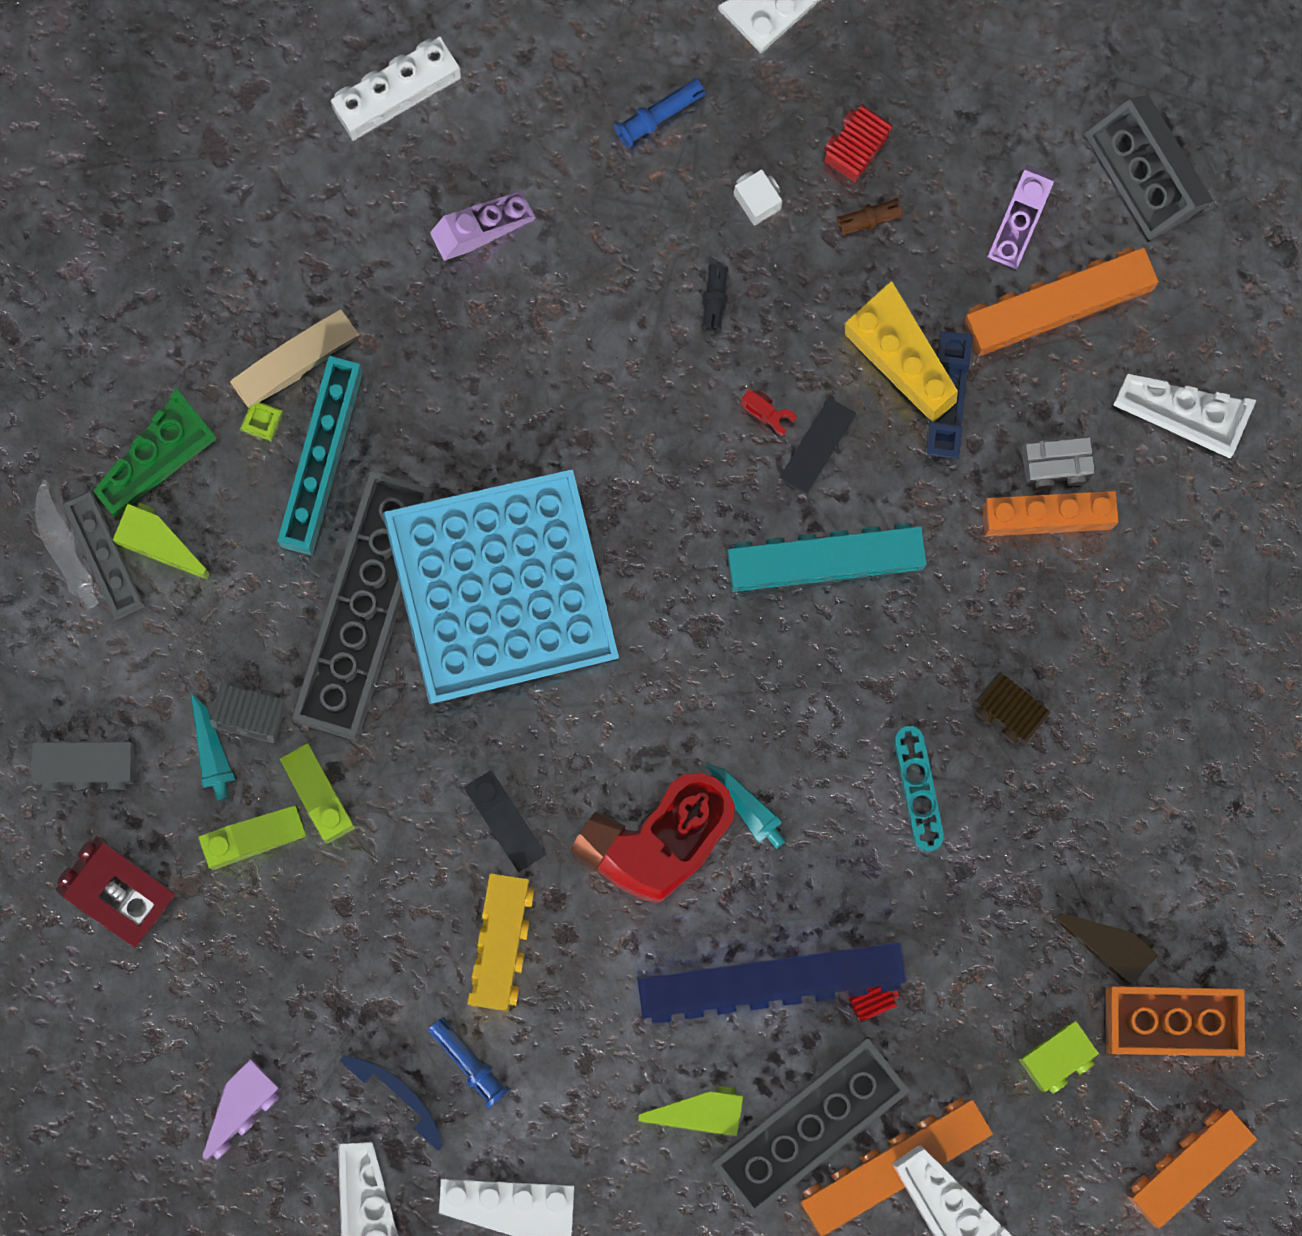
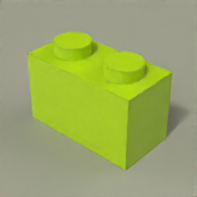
M1071 1021L1018 1060L1041 1092L1050 1090L1053 1094L1069 1083L1066 1077L1077 1071L1080 1075L1095 1064L1093 1058L1099 1053L1076 1021Z

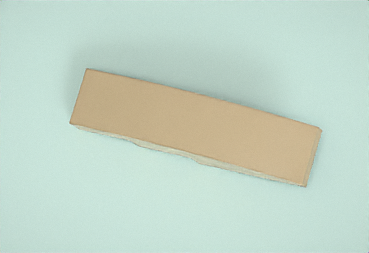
M340 309L254 363L233 378L230 383L247 407L250 408L300 380L305 372L327 361L332 353L356 341L359 333Z

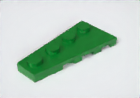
M177 388L170 395L171 399L162 410L159 409L151 419L152 423L141 436L138 435L131 443L132 447L122 459H118L93 490L114 518L125 511L127 504L133 505L217 439Z

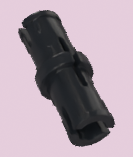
M711 264L708 266L707 290L703 293L702 297L705 307L701 328L709 331L713 318L712 331L718 332L722 330L723 306L727 303L728 299L725 289L729 267L721 265L717 278L718 264Z

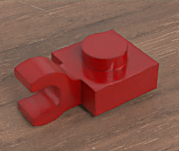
M748 389L741 399L740 406L765 424H770L776 433L784 436L787 430L780 425L779 421L782 418H788L794 423L797 419L795 413L788 409L775 410V407L771 405L773 401L769 396L759 390L755 393Z

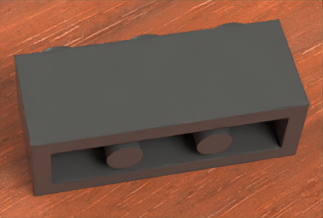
M132 742L32 743L31 782L40 785V790L59 791L60 785H73V790L80 791L93 790V785H106V790H126V784H135L136 745Z

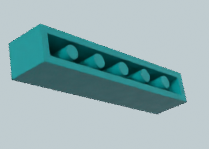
M332 356L328 357L277 540L281 548L313 556L363 375L360 363Z
M901 523L894 525V530L881 531V527H868L861 529V534L849 535L848 530H841L829 533L830 537L817 539L816 534H806L798 536V541L785 542V538H772L765 541L766 545L753 546V542L750 541L733 544L734 548L728 549L727 552L732 592L923 570L926 566L922 528L913 527L912 523Z

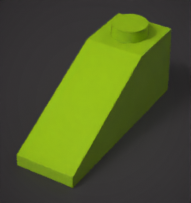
M138 503L137 507L127 504L113 538V541L118 546L208 580L210 573L160 517L155 515L156 509L142 503Z
M309 743L280 758L285 771L325 843L329 844L356 828Z
M291 806L223 827L198 838L208 867L216 870L307 836L296 806Z
M717 1086L716 1092L708 1091L640 1113L638 1121L737 1136L743 1096L736 1095V1088Z

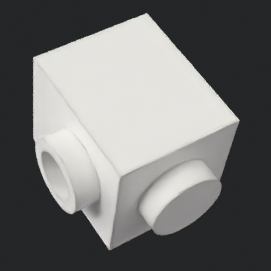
M763 170L755 174L750 171L736 181L737 185H735L734 196L754 226L781 210L782 199L778 195L780 189L771 175L767 177Z

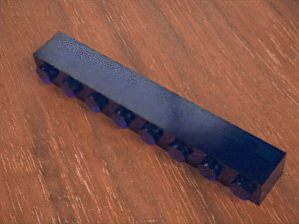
M899 942L640 978L637 981L642 1018H652V1024L672 1021L671 1015L684 1013L685 1019L704 1017V1010L717 1009V1015L736 1013V1006L749 1004L750 1010L770 1008L769 1001L782 1000L783 1006L801 1004L802 997L815 995V1001L835 999V992L848 991V997L867 995L868 988L881 986V992L901 990V983L908 982L903 944Z

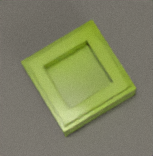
M259 402L248 409L241 430L272 442L283 411Z

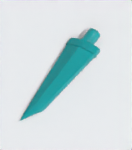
M191 693L203 788L213 787L217 802L229 799L226 783L235 781L234 773L231 771L215 728L211 727L210 714L207 707Z
M704 763L712 776L717 778L729 790L736 811L754 835L755 840L760 843L767 837L776 849L781 847L787 841L776 829L783 823L781 818L776 816L726 769Z

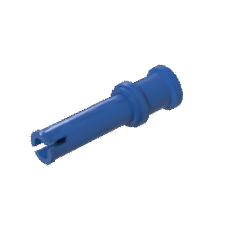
M693 78L690 82L648 108L640 107L636 110V114L622 123L619 121L614 123V129L621 142L627 148L633 146V141L646 133H654L659 123L705 96L706 93L702 90L704 88L699 80Z
M444 1017L436 1021L427 1030L467 1077V1085L470 1088L474 1087L486 1101L485 1106L488 1109L499 1102L511 1090L508 1086L504 1087L491 1072L493 1068L490 1064H483Z

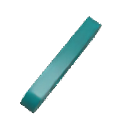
M906 726L896 733L894 748L907 812L916 847L924 852H932L942 845L944 832L925 739L918 728ZM905 733H910V736L913 738L917 737L918 742L913 745L914 755L920 752L922 758H912L906 762L903 761V756H909L907 745H901L900 740L905 738ZM918 764L924 769L925 776L922 781L913 782L908 779L906 770L909 765ZM925 796L930 800L931 809L928 813L919 814L914 810L913 801L916 797ZM934 816L935 822H929L928 825L930 832L936 833L937 838L932 841L933 846H928L926 841L920 840V836L925 833L924 824L922 823L917 826L916 820H925Z

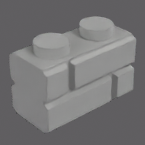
M1089 436L1025 442L1022 447L1026 484H1035L1036 489L1055 487L1054 482L1067 481L1068 486L1083 485L1087 483L1086 479L1091 478L1094 474Z

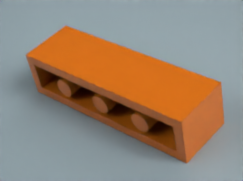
M1116 491L987 498L982 505L984 537L1112 530L1118 524Z
M1217 1108L1203 1120L1206 1125L1198 1133L1194 1130L1189 1132L1179 1142L1182 1147L1175 1154H1165L1155 1163L1154 1166L1157 1170L1148 1178L1146 1175L1141 1176L1130 1186L1133 1192L1127 1196L1128 1199L1153 1227L1160 1229L1258 1140L1231 1109L1220 1111Z

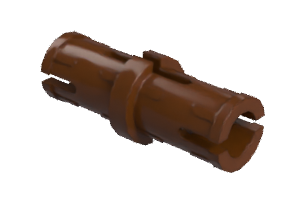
M898 198L875 206L867 204L862 207V210L837 216L838 228H841L840 234L845 236L865 228H869V230L876 229L878 224L903 218L902 208L898 206L900 204Z

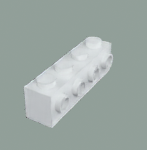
M441 37L435 40L427 39L421 42L416 47V51L411 54L395 57L385 69L379 72L377 70L369 72L362 78V82L354 87L346 86L337 91L334 95L335 98L331 99L332 107L350 138L354 141L460 79V68Z

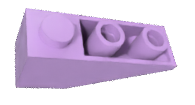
M1026 164L988 258L1012 268H1018L1056 175Z
M518 191L445 215L430 234L443 259L447 260L471 252L533 221L536 217L522 191Z
M249 1060L226 1083L202 1156L205 1160H209L213 1156L217 1160L222 1157L232 1146L228 1141L237 1132L241 1136L246 1133L256 1122L252 1117L261 1108L266 1112L279 1100L280 1097L276 1093L281 1087L255 1060Z

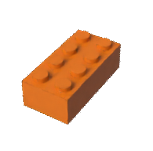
M1105 988L1106 1054L1245 1056V989Z

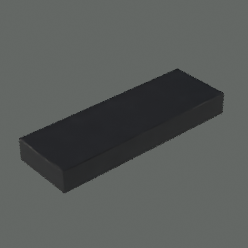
M829 397L780 475L779 480L807 495L856 416V413Z

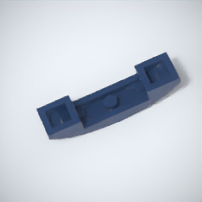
M946 331L940 332L937 357L958 390L957 403L935 423L929 420L927 455L959 459L967 372L970 364L973 335Z
M343 1056L339 1060L363 1083H367L373 1075L379 1078L422 1118L413 1129L436 1150L439 1151L444 1146L441 1132L432 1113L408 1084L392 1072L370 1061L350 1056Z

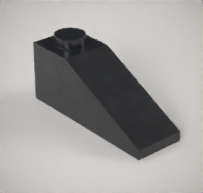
M492 770L464 787L471 801L518 873L546 855Z

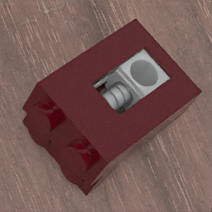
M96 836L92 842L88 841L83 845L78 853L79 859L72 868H67L61 874L56 890L63 898L136 948L174 898L175 894L160 881L119 853L104 839ZM116 876L128 885L127 889H122L120 884H115V880L110 882L111 879ZM106 893V896L108 894L111 900H116V903L113 906L99 895ZM140 898L139 908L128 912V903L132 899Z

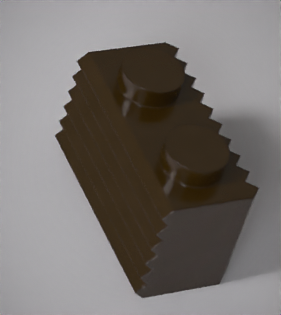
M999 672L973 703L978 708L975 711L976 715L988 724L994 721L1003 729L1001 731L1002 736L1014 745L1018 742L1022 745L1026 744L1051 713L1002 672Z

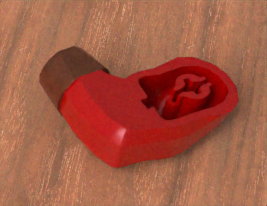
M704 773L683 774L671 782L659 807L644 821L638 831L626 830L625 825L595 811L579 833L570 851L595 872L601 873L618 888L640 899L659 903L665 900L704 864L718 840L731 825L734 818L735 804L729 790L717 778Z

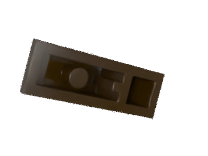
M1064 913L1057 914L1053 918L1057 924L1126 985H1132L1158 956L1152 950L1155 945L1141 933L1136 936L1133 932Z

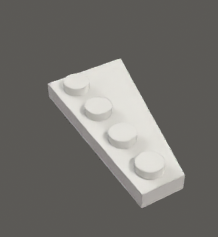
M728 0L720 4L718 10L760 53H763L820 0Z
M1127 374L1113 405L1231 458L1256 400L1231 398L1229 394L1219 392L1211 394L1198 391V388L1185 386L1182 388L1169 385L1166 381Z
M373 1143L338 1144L341 1236H398Z
M920 1145L892 1163L934 1236H1012Z
M441 1179L439 1213L511 1236H572L574 1185Z

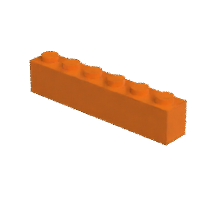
M1133 247L1118 252L1116 254L1117 258L1105 262L1104 258L1089 263L1086 266L1087 269L1076 273L1074 269L1057 276L1058 280L1046 284V281H1040L1027 288L1028 292L1017 295L1016 292H1011L998 299L999 303L987 306L986 303H982L969 309L970 314L966 315L963 323L967 333L973 335L972 345L977 357L1153 291L1159 281L1145 248L1136 251Z
M960 1097L945 1106L947 1110L945 1114L938 1118L934 1114L929 1115L917 1123L919 1129L910 1135L903 1131L889 1139L888 1142L891 1146L879 1152L877 1148H874L860 1157L862 1163L853 1169L846 1165L831 1174L833 1181L823 1187L818 1182L802 1192L805 1197L799 1200L819 1236H825L905 1188L892 1163L918 1145L924 1148L942 1166L992 1136L991 1129L973 1099H968L964 1102L963 1098Z

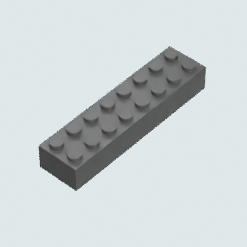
M370 471L292 719L295 723L358 742L403 600L383 513L434 501L433 489Z

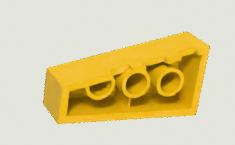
M891 281L845 322V336L932 423H935L957 403L958 390Z
M489 874L482 919H484L483 926H481L478 939V958L475 961L472 974L473 990L472 993H469L467 1003L470 1006L509 1012L510 1005H517L519 986L514 985L515 972L522 973L525 954L519 952L521 939L527 940L530 920H524L525 908L532 907L535 888L529 887V879Z

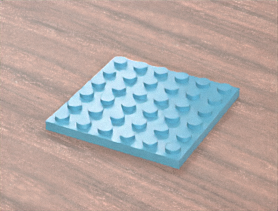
M573 469L383 513L429 704L619 659Z

